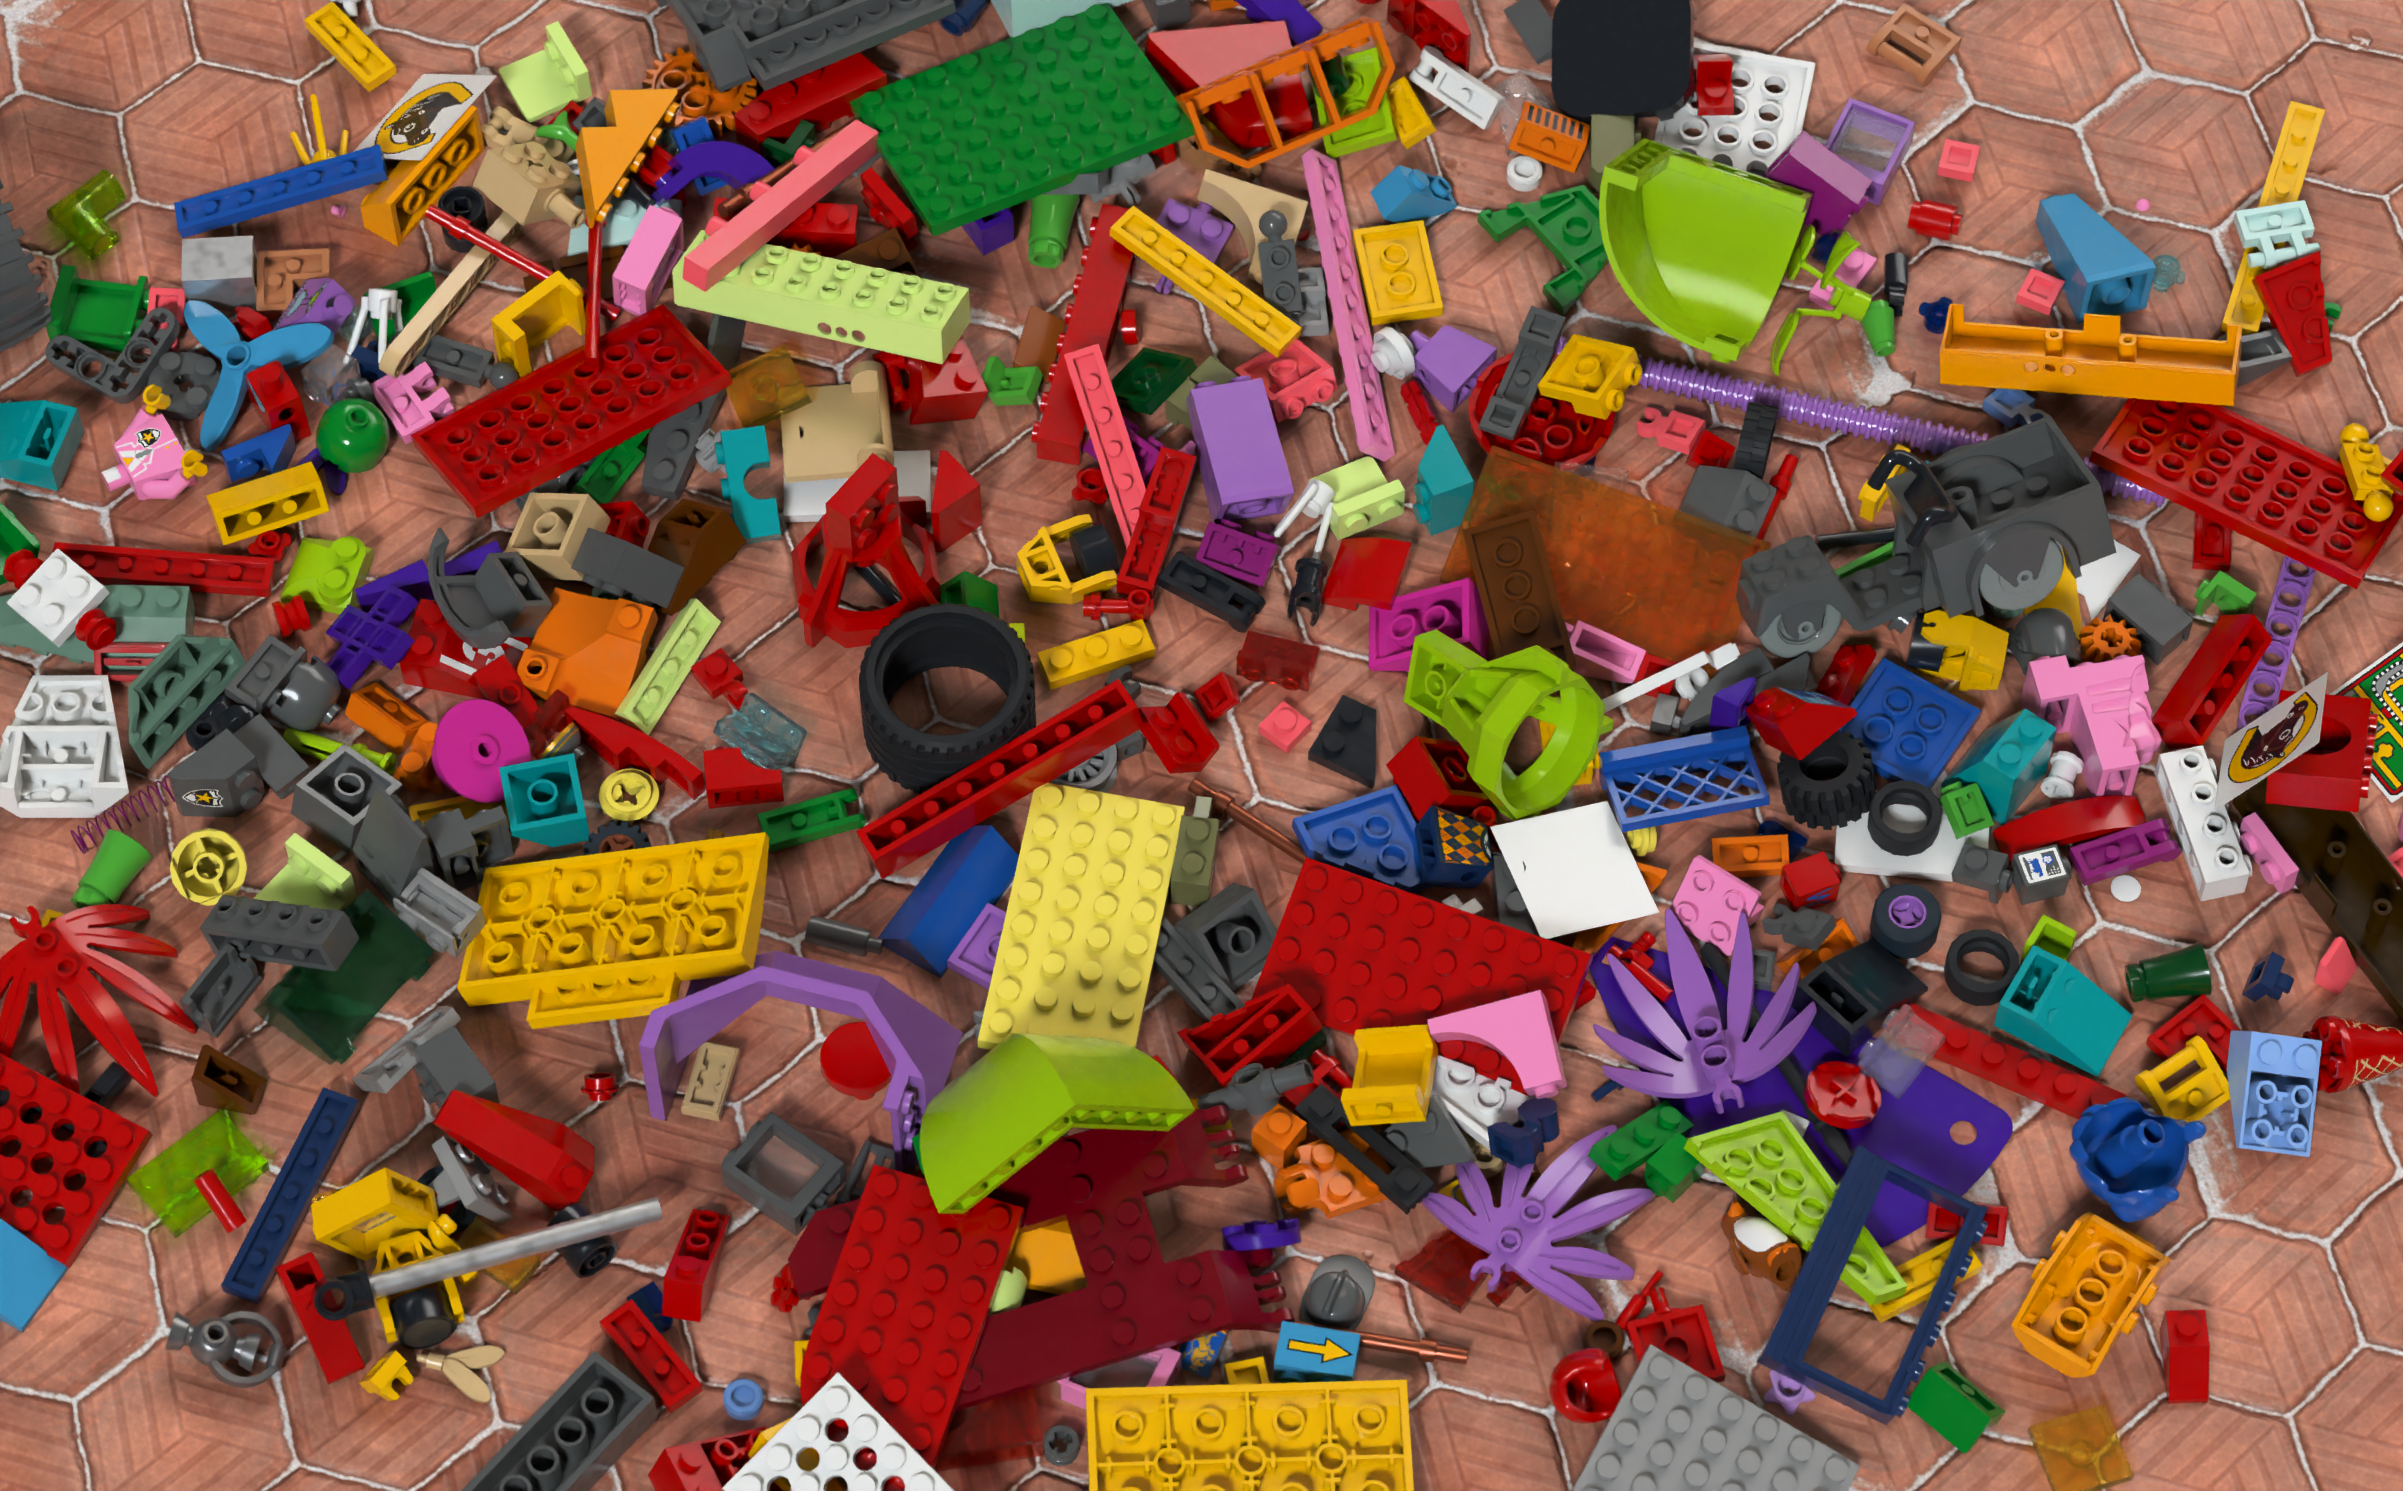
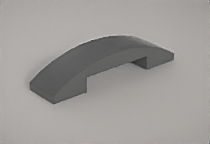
M1531 306L1518 335L1517 347L1495 396H1491L1480 421V430L1512 441L1515 439L1538 395L1539 388L1537 385L1548 371L1566 317Z

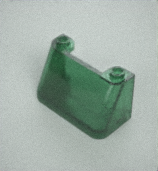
M368 889L359 894L343 910L350 918L359 939L338 971L292 965L253 1008V1011L264 1021L329 1065L336 1061L342 1065L355 1052L357 1047L352 1043L357 1038L356 1036L406 981L412 978L417 982L431 967L427 959L435 952Z

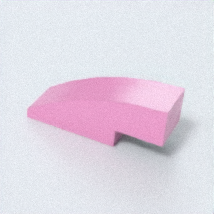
M1580 620L1577 621L1575 626L1565 622L1576 661L1575 673L1613 682L1630 684L1634 682L1646 650Z

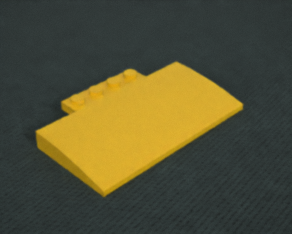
M766 832L485 868L477 904L482 906L486 925L466 947L457 989L469 1007L531 1000L526 1020L532 1029L647 1016L650 1015L652 1010L677 1001L681 981L737 975L754 969L763 914L769 837Z
M1407 1380L1087 1388L1085 1390L1089 1491H1414Z

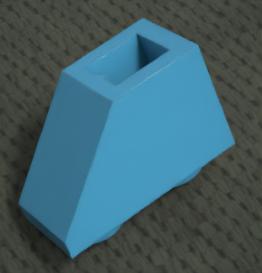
M1398 165L1370 191L1383 218L1395 223L1425 220L1452 211L1457 207L1451 194L1452 188L1443 177H1436L1423 173L1418 169H1411Z

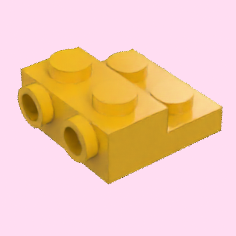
M1573 334L1537 386L1542 396L1571 402L1575 413L1606 420L1612 411L1617 412L1622 408L1624 393L1630 385L1635 386L1640 382L1642 366L1633 347Z

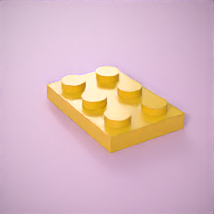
M1423 220L1353 230L1352 238L1372 326L1443 316V304Z

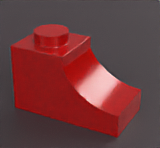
M721 746L713 750L703 751L709 809L784 801L781 769H765L750 763L741 754V747L730 748Z

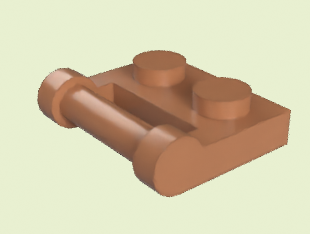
M1903 3L1870 39L1866 51L1874 56H1883L1915 76V81L1925 87L1931 82L1935 73L1960 47L1961 38ZM1893 39L1925 59L1926 62L1923 65L1887 42Z

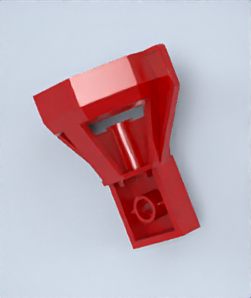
M874 453L826 503V513L791 552L799 618L803 620L805 643L813 648L825 636H828L845 648L871 645V640L874 636H878L879 631L884 626H888L894 618H899L903 613L911 612L921 606L926 607L937 603L939 605L941 601L933 535L924 529L927 524L926 501L919 496H899L897 468ZM902 537L914 543L924 554V568L921 577L918 575L901 541ZM824 543L827 550L817 589L815 590L807 576L805 564L812 553ZM877 563L887 569L902 597V600L874 611H853L838 607L846 576L855 565L858 567H869Z

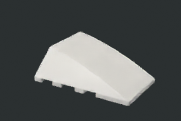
M33 675L14 711L16 717L12 725L7 726L2 735L3 742L0 746V807L20 818H95L96 815L99 816L104 810L110 808L129 793L108 675Z

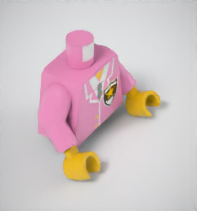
M152 384L145 388L143 400L147 405H142L131 424L113 445L118 465L101 472L102 478L110 492L130 484L139 500H173L185 488L197 484L195 476L203 477L207 474V465L200 462L204 456L195 450H189L185 453L162 413L158 415L156 412L157 409H167L171 404L169 395L161 393L162 387Z

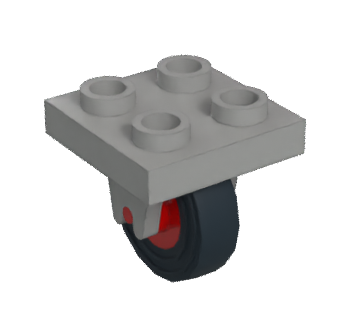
M444 1136L431 1145L442 1166L426 1171L417 1182L434 1189L438 1215L447 1214L457 1224V1229L450 1236L464 1231L474 1221L476 1214L482 1215L500 1225L513 1217L507 1205L510 1198L505 1189L498 1182H495L490 1172L493 1170V1167L461 1143H456Z

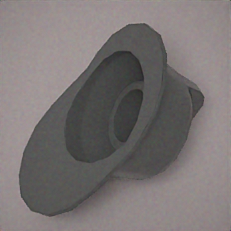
M1348 1255L1331 1256L1321 1262L1314 1271L1302 1297L1300 1306L1302 1321L1355 1330L1360 1324L1374 1292L1375 1280L1373 1272L1368 1265L1360 1259Z

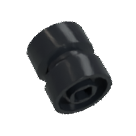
M457 186L442 194L438 202V208L454 217L458 215L471 221L470 226L483 233L489 229L485 203L482 195L476 189L468 186ZM441 226L445 244L451 250L459 253H468L475 244L464 238L460 241L448 234V229Z
M582 1203L573 1204L559 1212L546 1227L592 1215V1213ZM608 1234L555 1250L561 1255L564 1254L563 1258L566 1260L568 1267L576 1277L581 1279L596 1274L610 1263L616 1255L618 1246Z

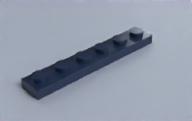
M323 1087L221 1284L223 1292L258 1305L260 1304L276 1272V1267L280 1265L360 1109L358 1099Z

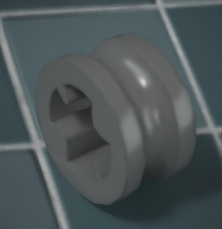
M1058 1425L1050 1428L1045 1433L1043 1451L1046 1460L1056 1466H1067L1073 1463L1079 1454V1440L1072 1428ZM1064 1439V1444L1070 1442L1067 1445V1451L1058 1453L1057 1447L1052 1450L1051 1448L1055 1447V1440Z

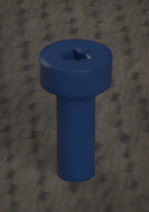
M1610 1079L1609 1082L1593 1092L1591 1097L1597 1102L1617 1088L1620 1091L1625 1086Z

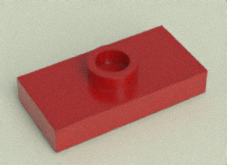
M504 654L471 675L485 698L508 710L518 720L524 731L544 719L545 715Z

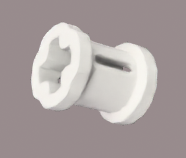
M2058 751L2051 756L2050 763L2052 767L2048 777L2043 779L2040 788L2051 799L2069 801L2073 798L2075 792L2073 784L2077 774L2082 772L2084 762L2073 753Z

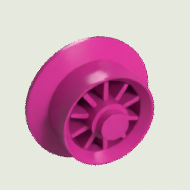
M482 699L461 702L449 709L437 726L432 748L434 770L440 781L448 789L469 800L479 803H495L505 800L499 767L530 762V748L526 734L518 720L508 710L494 702Z

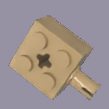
M529 141L527 143L487 150L472 186L520 224L526 225L560 218L570 228L577 229L587 218L586 210L573 202L581 186V179L571 172L572 170L567 164L557 161L550 156L544 146Z

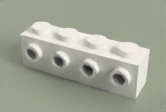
M2203 745L2159 754L2154 774L2200 901L2244 893L2248 878L2252 876V865L2249 856L2242 854L2239 846V828L2235 822L2231 823L2227 813L2229 804L2226 803L2214 811L2218 786L2216 783L2217 770L2213 759L2207 758Z

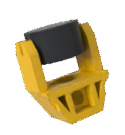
M1084 514L1049 527H1041L1038 530V534L1031 541H1028L1017 553L1016 570L1030 602L1074 604L1082 601L1084 595H1091V592L1103 593L1116 586V574L1119 573V564L1113 544L1103 524L1100 521L1092 523L1090 515ZM1070 540L1075 560L1084 579L1077 582L1069 581L1054 548L1057 544Z
M1941 610L1929 613L1917 612L1909 645L1907 666L1915 668L1923 675L1960 681L1958 691H1968L1971 689L1998 690L2004 668L2009 633L1972 616L1959 614L1949 618L1946 612Z
M419 1231L379 1242L376 1266L372 1275L440 1257L444 1254L436 1251L432 1247L431 1242ZM402 1254H409V1256L399 1259ZM454 1278L374 1299L387 1342L391 1343L399 1340L400 1345L407 1349H424L440 1344L456 1330L455 1324L465 1321L464 1311ZM439 1286V1287L442 1288L444 1291H442V1290H440V1289H438V1288H431V1287ZM396 1297H400L393 1303V1305L389 1309L390 1300Z

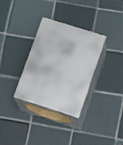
M253 235L182 239L181 282L186 301H204L217 310H229L237 306L256 308L257 252Z

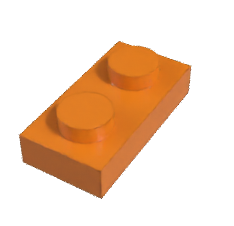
M1788 834L1711 838L1712 862L1737 878L1781 876L1782 866L1790 864Z

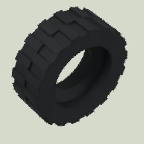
M1749 401L1733 469L1747 470L1763 480L1778 407Z

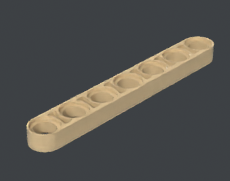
M503 211L485 234L509 247L522 232L525 225L520 224ZM474 245L389 345L380 360L379 369L395 379L398 378L499 258Z

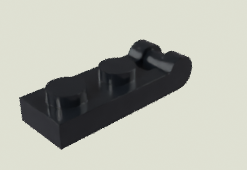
M1178 551L1158 577L1159 587L1228 622L1233 629L1240 633H1245L1252 624L1251 618L1253 615L1259 614L1266 605L1264 598L1257 592ZM1235 600L1242 604L1240 609L1232 606Z

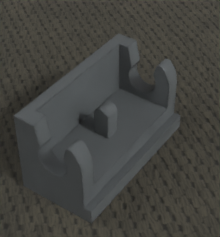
M260 713L233 734L256 756L261 777L281 800L293 793L295 784L310 772L309 766Z
M228 943L222 947L180 1000L183 1012L196 1027L215 1038L220 1036L263 981L262 977L258 974L254 961L248 958L246 962H243L238 957L235 947Z

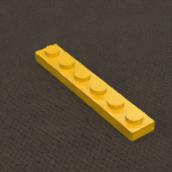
M1132 206L1110 228L1109 236L1275 357L1279 358L1301 335L1302 327L1135 206Z

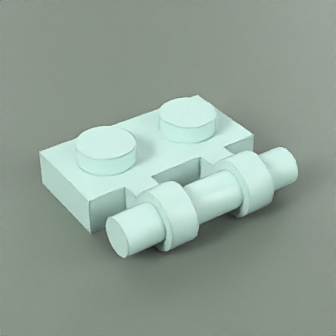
M2305 200L2235 211L2233 220L2243 249L2257 246L2259 250L2257 253L2247 254L2249 268L2262 266L2263 269L2275 268L2277 263L2295 261L2320 251L2321 255L2318 242L2305 244L2304 238L2313 237L2315 230ZM2289 241L2290 247L2274 250V243Z

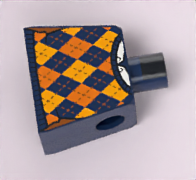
M1431 806L1414 828L1423 885L1474 889L1492 871L1493 856L1503 855L1500 849L1490 847L1488 830L1483 823L1437 806Z

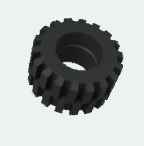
M1838 730L1801 761L1781 752L1779 756L1780 762L1777 763V773L1783 805H1785L1789 816L1794 815L1796 822L1799 824L1807 822V827L1812 829L1823 826V830H1832V826L1839 825L1842 828L1848 826V821H1858L1861 819V812L1867 813L1869 811L1870 803L1876 794L1875 789L1877 788L1869 748L1865 747L1862 739H1854L1853 733L1848 731L1839 733ZM1836 777L1831 780L1818 781L1823 778Z

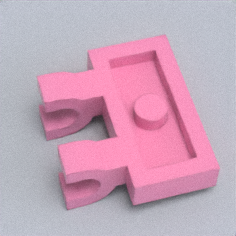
M426 361L406 375L401 374L395 379L387 374L370 384L375 395V402L405 445L412 441L410 435L435 423L434 417L444 418L455 412L454 407L450 403L452 401L451 397L444 387L438 389L423 401L416 394L417 391L425 393L438 387L432 377L433 372Z

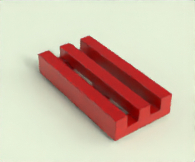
M112 642L107 647L94 650L95 675H108L109 681L133 682L142 671H103V666H148L156 657L102 656V653H160L170 642Z

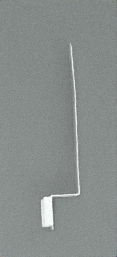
M1731 642L1709 652V655L1702 651L1603 699L1602 701L1605 703L1604 713L1707 663L1719 671L1738 659L1737 656L1740 655L1736 644Z

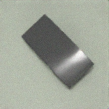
M1520 0L1503 10L1508 21L1521 37L1525 48L1535 62L1539 65L1546 60L1552 59V19L1539 0Z

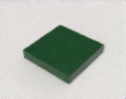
M1143 347L1111 380L1119 408L1152 415L1197 369L1193 359Z

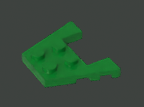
M1585 185L1542 195L1539 201L1522 204L1519 201L1507 204V209L1491 212V209L1478 213V223L1496 243L1521 228L1528 226L1565 266L1568 271L1543 285L1544 296L1562 315L1569 311L1609 263L1599 223V201Z

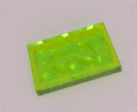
M220 1109L129 1176L127 1182L129 1187L168 1231L177 1238L212 1212V1209L193 1182V1179L198 1175L213 1168L230 1195L234 1196L269 1170L270 1167L264 1156Z

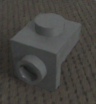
M1964 843L1952 871L1953 882L1988 891L1990 902L1998 904L2003 892H2009L2014 878V872L2009 868L2008 854Z

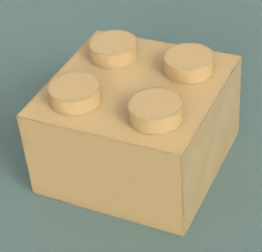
M530 492L505 552H518L535 579L582 581L584 574L571 569V566L589 527L605 533L611 518L589 494Z

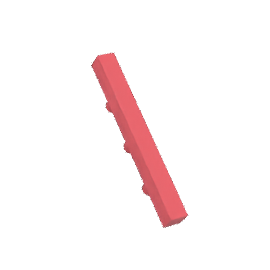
M856 119L817 151L805 145L801 146L793 158V163L797 165L795 169L773 186L762 180L757 181L753 185L749 197L754 202L729 222L718 216H713L709 220L705 228V234L709 238L684 257L683 279L705 292L708 291L872 158L877 152L876 140L878 139L879 132Z

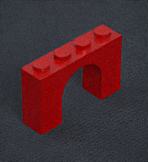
M2280 690L2278 704L2295 694L2296 691ZM2325 694L2320 740L2315 746L2328 748L2335 752L2324 755L2301 754L2269 775L2267 778L2266 803L2358 813L2360 798H2368L2378 714L2371 713L2372 699Z

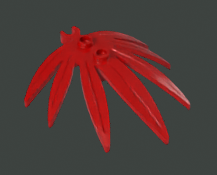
M119 904L93 905L68 912L42 927L37 909L29 906L27 907L31 918L29 923L20 924L14 916L10 918L14 933L19 937L27 939L15 945L0 959V1000L9 987L0 1016V1053L11 1058L24 1021L31 985L36 983L42 1031L61 1085L80 1094L73 1039L57 992L68 1000L77 1016L108 1054L152 1096L158 1097L159 1091L153 1073L132 1027L110 994L89 972V970L94 971L122 993L192 1034L197 1033L196 1027L190 1018L153 982L121 961L88 948L95 946L117 951L178 958V952L174 947L155 938L128 930L103 928L150 919L149 911L139 907Z

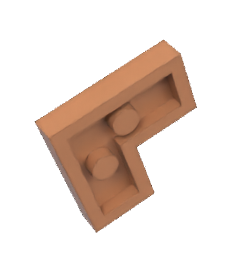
M330 249L257 252L256 312L267 317V319L280 318L295 297V288L301 287L307 279L331 278Z

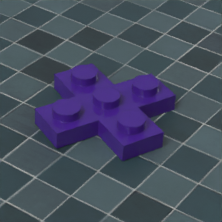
M390 585L368 613L348 604L325 632L334 642L341 645L327 663L336 673L341 686L350 689L363 676L365 669L371 661L392 670L405 657L407 650L414 643V640L406 632L398 628L409 619L412 610L419 603L411 594Z

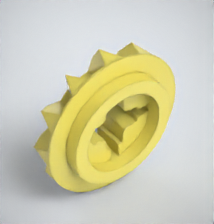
M633 768L622 769L612 773L603 781L599 790V802L603 813L608 814L616 822L619 820L626 821L630 825L635 820L641 818L646 821L648 814L653 810H657V803L660 797L659 788L654 778L642 770ZM622 788L630 795L636 794V805L631 804L628 800L622 802Z

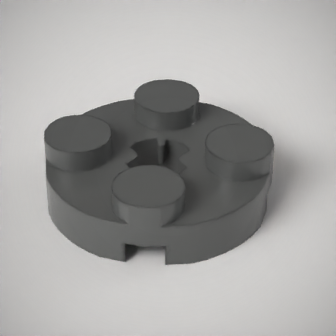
M168 352L160 357L159 364L150 373L148 386L154 384L162 387L161 393L169 395L171 399V404L167 409H158L160 413L172 420L189 421L199 418L198 413L207 409L218 384L220 374L212 358L190 352L178 354ZM182 382H190L194 386L191 389L187 387L188 391H180L178 385Z

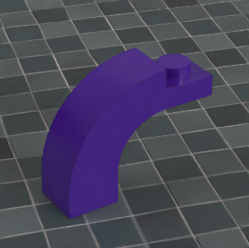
M725 141L704 142L681 151L667 162L676 175L669 170L654 184L658 190L651 197L655 199V203L660 207L686 184L702 177L720 179L736 190L745 183L752 184L774 170V168L761 155L745 146Z

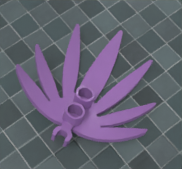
M1667 908L1665 910V926L1671 977L1680 1012L1692 1040L1688 1041L1670 1015L1651 993L1614 955L1608 953L1607 959L1611 970L1635 1014L1648 1031L1668 1051L1679 1058L1681 1062L1594 1024L1595 1034L1606 1045L1633 1064L1653 1072L1649 1073L1603 1065L1604 1075L1627 1088L1656 1097L1692 1098L1713 1092L1712 1098L1716 1111L1719 1114L1724 1113L1722 1104L1727 1099H1735L1738 1107L1742 1108L1744 1107V1098L1738 1084L1746 1083L1765 1074L1779 1064L1795 1048L1806 1033L1817 1012L1815 1001H1812L1775 1036L1789 1011L1798 985L1800 969L1796 962L1762 1014L1749 1039L1744 1042L1750 1023L1754 999V957L1746 914L1742 912L1739 916L1730 968L1727 997V1029L1723 1030L1716 999L1704 967L1671 909Z
M1610 1125L1591 1133L1563 1152L1544 1171L1525 1198L1522 1195L1529 1182L1535 1163L1527 1164L1521 1169L1507 1163L1502 1184L1501 1206L1499 1208L1493 1206L1488 1183L1474 1162L1456 1164V1173L1464 1198L1475 1216L1460 1202L1446 1195L1428 1193L1426 1198H1422L1421 1203L1443 1225L1464 1240L1490 1254L1487 1259L1479 1260L1472 1266L1471 1280L1475 1281L1481 1273H1489L1492 1279L1487 1284V1291L1491 1293L1498 1288L1502 1271H1514L1540 1292L1570 1310L1595 1322L1604 1320V1313L1593 1297L1580 1284L1559 1271L1598 1279L1632 1280L1634 1276L1633 1269L1619 1259L1597 1250L1571 1246L1553 1247L1551 1243L1575 1237L1607 1225L1639 1209L1653 1199V1191L1651 1189L1633 1188L1617 1190L1588 1199L1569 1209L1558 1218H1553L1578 1193L1597 1169L1598 1165L1588 1157V1154L1594 1144L1617 1131L1615 1125Z

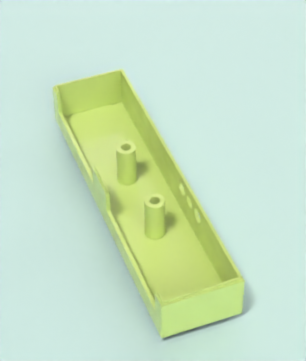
M705 230L699 232L672 270L674 301L678 306L938 364L944 363L970 323L969 288L770 244H764L705 292L683 279L684 257L709 238L705 234ZM819 324H828L831 332L822 331ZM837 328H844L847 331V335L839 334ZM853 331H861L865 339L859 340L855 338Z

